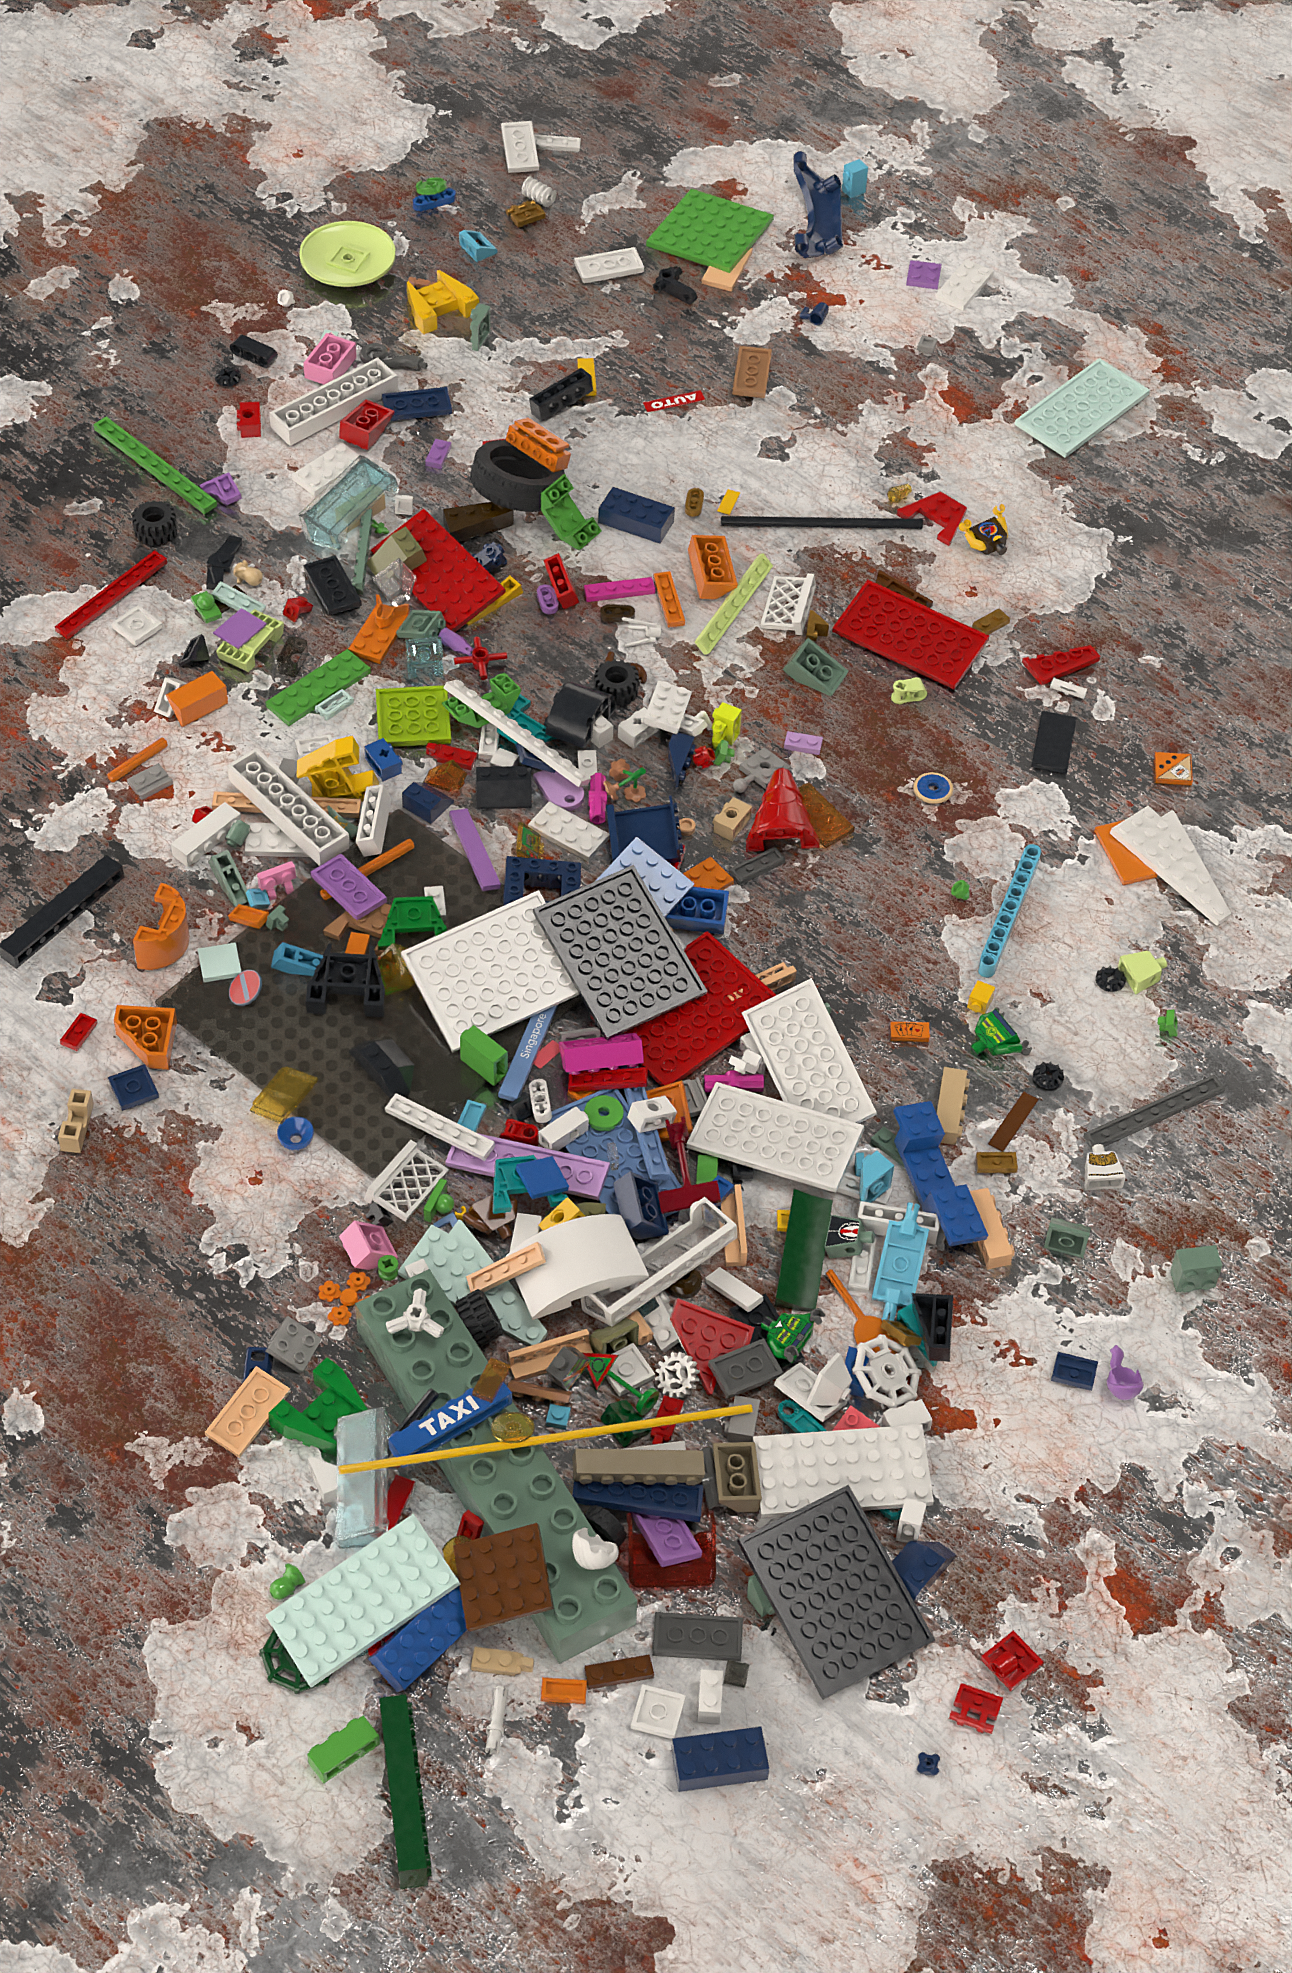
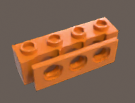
M529 417L516 420L514 424L509 425L505 439L507 442L552 472L568 468L571 453L565 450V448H569L570 444Z

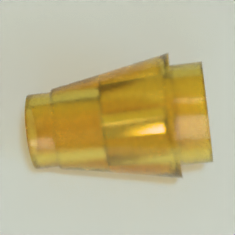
M909 484L891 487L887 492V497L892 503H899L911 493L912 488Z

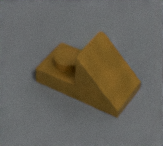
M810 610L806 639L809 638L812 641H817V636L827 637L829 624L815 611Z

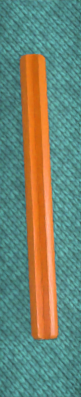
M407 839L361 866L358 870L366 877L412 850L414 842L411 839ZM325 889L320 891V895L324 900L332 897Z

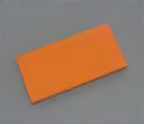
M1124 820L1095 827L1094 832L1122 885L1157 877L1156 872L1110 834L1111 829Z

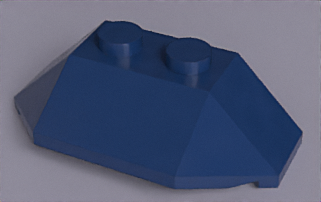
M910 1540L894 1558L892 1563L914 1603L917 1604L955 1559L957 1554L940 1542Z

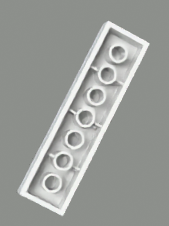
M376 358L269 412L270 426L291 446L343 419L365 399L376 402L382 399V394L398 391L397 375L379 358Z
M255 748L227 765L229 781L319 866L350 848L349 833L260 750Z

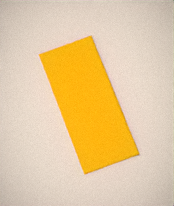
M727 489L717 512L730 515L740 492Z

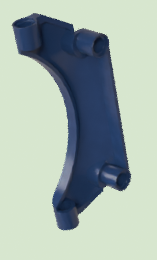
M798 151L793 155V170L806 203L808 227L805 234H795V251L804 259L820 257L824 255V251L826 254L831 255L843 248L841 181L836 174L827 179L821 178L807 165L806 153Z

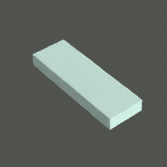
M221 581L211 594L214 599L237 611L242 608L250 613L254 609L259 612H264L266 609V605Z

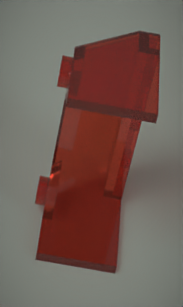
M709 1511V1531H701L693 1536L702 1550L701 1558L661 1567L653 1551L649 1549L643 1534L633 1533L631 1513H626L628 1576L632 1586L636 1588L708 1586L715 1581L716 1522L713 1511Z

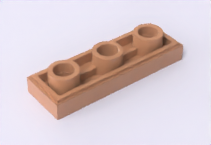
M515 1380L508 1382L507 1386L513 1396L524 1397L525 1394L532 1396L533 1400L545 1401V1399L553 1400V1404L565 1406V1403L570 1402L573 1393Z

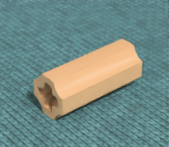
M635 1310L626 1317L637 1322L639 1325L638 1345H644L653 1339L654 1333L638 1310Z

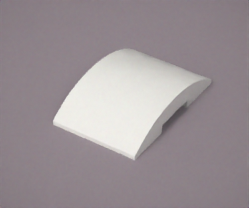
M616 1214L592 1215L560 1223L530 1237L506 1255L507 1257L535 1242L540 1243L546 1262L515 1277L532 1320L571 1307V1301L609 1288L610 1292L649 1279V1274L622 1216Z

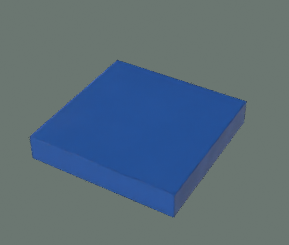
M553 1156L516 1165L515 1169L531 1199L565 1192L569 1189V1185Z

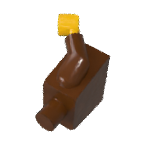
M492 1194L471 1205L468 1209L469 1212L466 1211L465 1206H461L462 1213H457L456 1211L454 1213L457 1220L460 1219L475 1229L485 1232L487 1235L498 1231L502 1240H506L513 1235L508 1225L516 1219L518 1200L513 1194L508 1195L512 1204L511 1212L493 1214Z

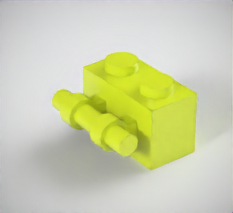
M724 702L721 703L719 708H715L712 715L714 722L711 728L713 731L712 744L714 749L717 748L721 740L728 741L729 745H733L740 734L742 709Z

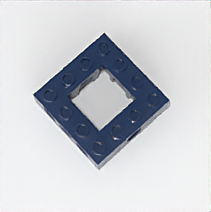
M507 856L503 906L523 898L524 885L533 888L534 886L548 887L549 889L559 888L561 889L560 897L579 889L581 884V863Z

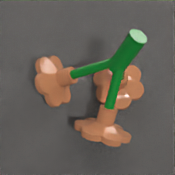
M620 758L618 761H613L609 771L610 776L614 777L615 781L626 780L621 783L617 782L614 785H611L609 781L603 782L612 800H618L616 791L620 790L621 786L630 781H634V783L624 789L625 799L634 803H639L640 800L645 799V788L638 786L637 781L638 778L646 773V770L641 767L633 773L629 771L630 765L624 759Z

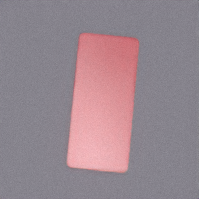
M554 1040L549 1042L538 1052L534 1065L541 1069L560 1052L559 1044Z

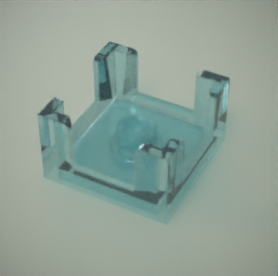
M441 637L405 640L408 680L417 679L416 668L434 667L435 677H444Z

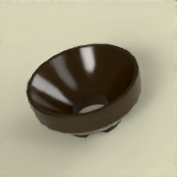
M694 1268L689 1272L690 1277L688 1279L680 1278L666 1288L672 1296L680 1299L694 1297L702 1287L700 1272Z

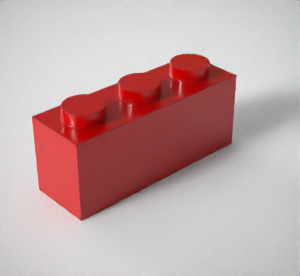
M557 553L544 559L543 561L554 591L563 609L565 610L580 603L567 567L560 554Z

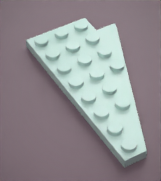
M459 1219L449 1234L431 1225L398 1270V1275L409 1279L405 1266L424 1259L451 1304L456 1306L457 1300L471 1293L466 1276L494 1262L462 1220ZM509 1281L484 1292L501 1322L503 1333L527 1346L544 1341L548 1335L547 1330L538 1318L532 1320L526 1303Z

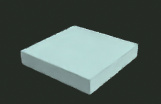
M236 943L198 949L203 982L235 978L241 973Z

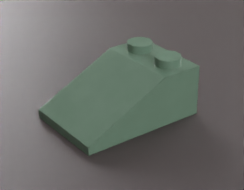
M809 638L797 648L782 669L795 681L829 696L833 695L849 672Z

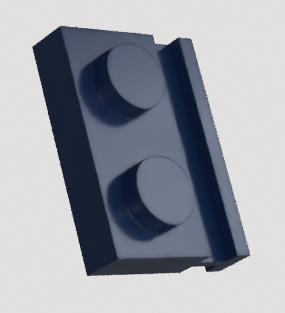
M1057 1352L1051 1381L1092 1391L1099 1361Z

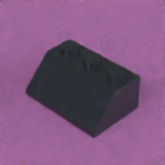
M531 766L476 767L477 809L532 808Z

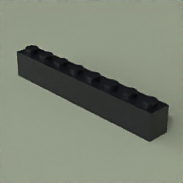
M108 855L99 859L95 865L83 872L77 880L71 882L64 891L57 894L52 901L44 905L27 922L15 929L8 938L2 940L0 943V957L16 969L118 884L124 878L123 866Z

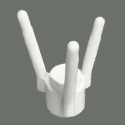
M622 618L623 621L644 625H629L628 628L646 630V636H649L647 639L627 643L625 647L656 642V638L661 637L660 624Z

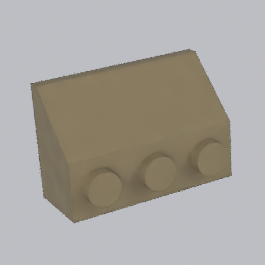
M755 1442L713 1443L718 1502L736 1512H759L762 1496Z

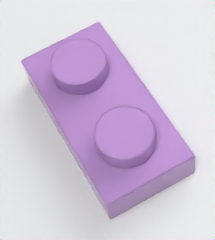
M787 731L784 749L820 755L823 737Z

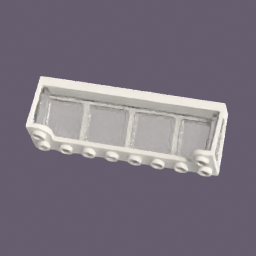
M704 1197L694 1202L690 1207V1221L679 1226L676 1231L665 1236L660 1242L649 1247L646 1252L640 1255L649 1274V1279L610 1292V1289L607 1288L581 1298L582 1310L613 1327L738 1238L737 1225L707 1198Z

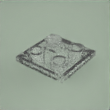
M398 558L383 571L379 572L372 580L393 606H399L410 599L416 576Z

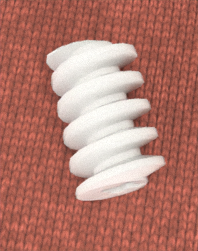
M530 176L523 183L522 194L544 207H549L554 203L556 190L552 191L551 187H547V185L538 182Z

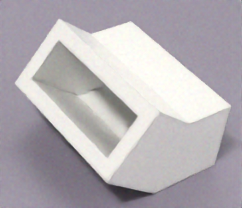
M499 748L490 761L491 767L518 766L519 755Z

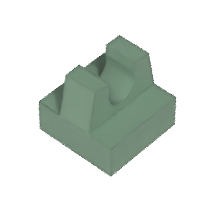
M281 905L275 908L267 916L266 926L271 930L276 927L284 931L288 927L287 922L289 921V918L285 916L286 909Z

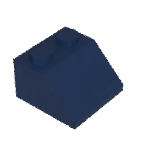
M412 782L402 792V807L430 824L454 803L452 798L423 782Z

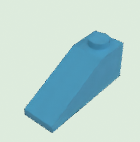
M282 942L274 951L271 968L289 974L313 976L323 955Z

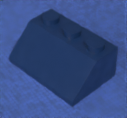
M631 1171L613 1183L619 1208L618 1211L631 1237L643 1239L669 1234L665 1213H661L658 1183Z

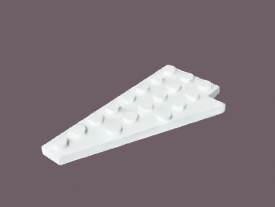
M1146 806L1111 829L1110 834L1156 872L1157 875L1216 926L1229 919L1231 915L1229 908L1173 810L1161 817L1149 806Z

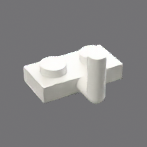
M705 711L699 712L695 717L684 714L678 731L695 737L701 734L705 728L712 730V722Z

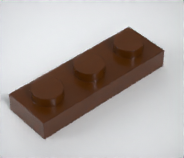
M650 1654L584 1666L588 1690L654 1678Z

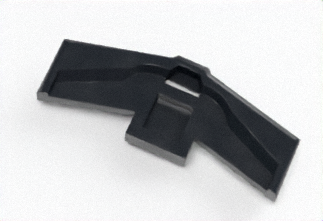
M228 536L218 551L208 558L206 563L208 567L206 589L214 590L220 581H224V571L231 572L235 562V555L233 554L243 544L241 537Z

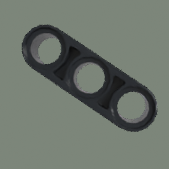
M240 335L230 345V350L234 355L263 368H267L278 357L274 348L245 335Z

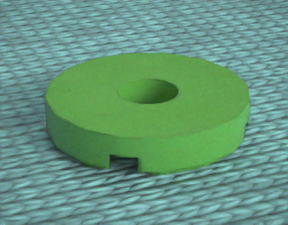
M438 177L428 178L426 182L421 180L416 184V192L421 195L437 194L447 188L446 180Z
M607 1095L596 1096L590 1099L584 1109L589 1118V1125L598 1131H611L615 1129L618 1124L622 1123L624 1117L621 1103L614 1097ZM606 1111L609 1114L607 1116H601L599 1112Z

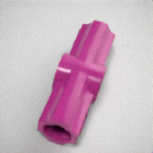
M595 773L590 776L589 819L594 825H601V823L605 822L607 791L603 783L606 781V776L602 775V773Z
M736 1070L726 1072L725 1075H704L705 1092H712L716 1082L749 1092L764 1091L763 1074H742Z

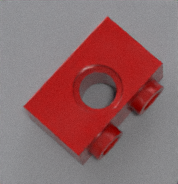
M240 402V409H237V420L240 419V421H237V431H241V438L261 437L260 402Z

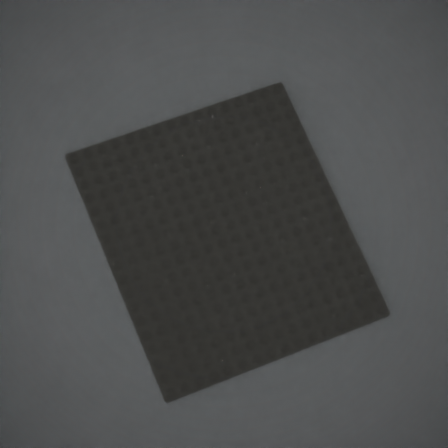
M400 809L395 810L388 816L381 854L364 857L356 842L349 849L341 853L358 869L405 840L411 839L414 842L412 850L366 876V878L387 897L386 904L391 906L394 898L425 896L424 887L443 886L446 920H443V923L446 925L447 931L503 906L504 885L502 883L500 889L482 891L469 860ZM311 877L268 911L270 914L279 905L286 909L285 916L289 918V921L287 922L288 927L284 931L276 927L271 930L266 926L265 922L260 929L247 927L227 943H236L241 972L254 970L262 979L260 993L254 1001L245 1006L236 1005L229 997V988L234 978L203 982L201 966L199 965L156 999L155 1004L160 1008H175L178 1024L292 1115L307 1119L312 1124L317 1135L371 1178H376L410 1140L417 1143L427 1132L385 1111V1107L391 1099L349 1053L351 1048L365 1040L392 1039L415 1065L411 1092L405 1098L445 1118L482 1087L487 1080L461 1060L460 1049L452 1053L401 956L402 951L435 937L434 931L395 933V950H392V958L389 960L376 955L378 967H385L387 964L391 966V963H396L398 970L392 971L391 975L397 978V983L400 984L399 988L406 986V989L385 993L386 1006L384 1017L365 1016V996L344 994L328 995L326 1014L307 1013L305 1003L307 984L313 976L289 974L271 968L274 951L283 942L323 955L328 944L332 943L333 953H345L351 932L367 934L347 927L339 941L324 935V928L345 913L346 910L333 897L324 900L320 895V891L324 888ZM370 935L366 951L367 955H369L370 946H373L375 949L380 938ZM385 967V970H382V971L380 970V972H381V974H382V973H384L385 971H387V970H389V969H386V967ZM387 976V978L385 977L387 983H388V981H389V983H390V980H389L388 976ZM394 977L391 978L393 984L390 985L391 987L397 986ZM580 995L558 1005L549 1028L582 1000ZM531 1017L489 1036L508 1051V1063L513 1060Z

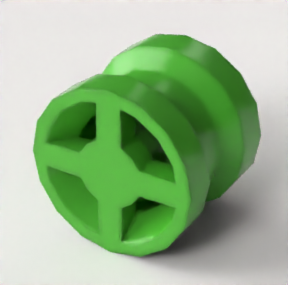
M392 1255L382 1256L378 1260L379 1277L385 1281L394 1280L398 1276V1260Z

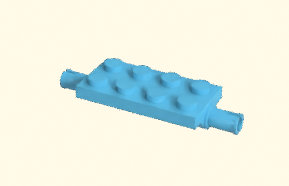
M907 1203L905 1218L902 1221L889 1220L872 1300L885 1303L881 1321L883 1319L887 1320L888 1315H890L889 1320L894 1321L897 1306L906 1307L912 1303V1293L916 1292L929 1233L928 1228L920 1227L916 1222L920 1205L916 1203L913 1211V1203Z

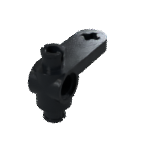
M676 265L660 270L659 276L655 280L656 283L653 284L655 291L658 293L664 291L689 305L697 300L696 292L678 281L682 274L680 267Z

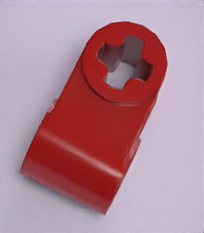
M514 1119L506 1120L504 1132L500 1134L499 1138L510 1139V1141L532 1146L539 1145L538 1129L535 1125L519 1122Z

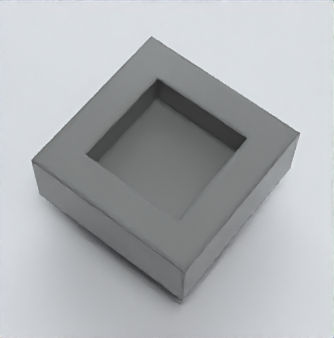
M922 335L917 350L933 354L937 345V339Z

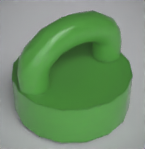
M964 880L957 881L951 889V894L957 899L967 900L970 895L969 884Z

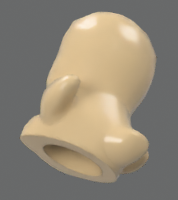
M246 560L239 562L233 571L234 576L237 577V584L245 580L249 585L257 586L263 579L262 572L254 567H249Z

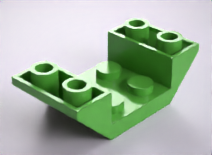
M563 474L541 493V511L560 540L577 550H581L602 530L593 517L588 519L583 517L568 494L574 487L567 476Z
M502 673L489 680L492 692L484 694L481 698L489 701L491 706L503 711L504 715H506L513 708L521 693V688L508 675ZM451 697L442 702V705L459 722L476 728L490 723L456 697Z

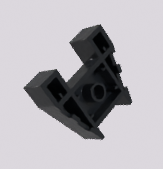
M329 943L320 964L315 969L312 979L307 984L305 1000L307 1013L326 1014L328 995L344 994L365 996V1016L384 1017L386 994L374 947L370 946L369 955L333 953L332 943Z

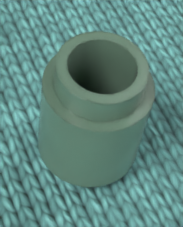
M237 820L236 823L234 822L225 836L226 844L233 848L241 847L250 832V826L241 820Z

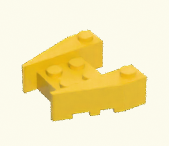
M437 270V282L416 290L409 281L407 282V297L412 315L414 316V322L423 335L437 330L438 316L458 309L465 318H468L471 315L472 309H475L479 303V297L471 288L440 270Z
M353 735L336 739L297 760V778L308 777L312 784V797L361 799V802H363L366 787L379 785V780L373 770L354 775L349 770L348 766L359 764V745Z

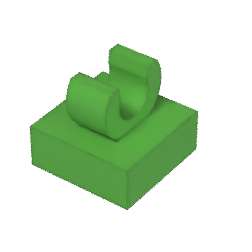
M721 740L714 752L715 760L713 764L720 766L723 761L726 763L731 762V757H734L735 750L728 748V741Z
M1174 1009L1167 1010L1166 1017H1158L1157 1024L1160 1025V1031L1168 1030L1169 1036L1174 1037L1178 1035V1019Z

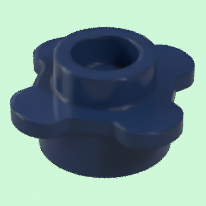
M925 1752L918 1754L919 1765L917 1766V1771L927 1776L937 1775L939 1773V1755H928Z

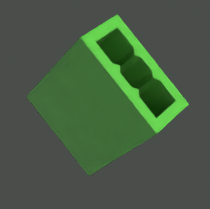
M475 1025L462 1032L460 1036L461 1060L495 1086L508 1072V1051Z

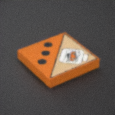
M1155 752V783L1192 786L1191 754Z

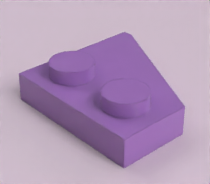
M229 472L199 485L200 489L225 505L242 499Z

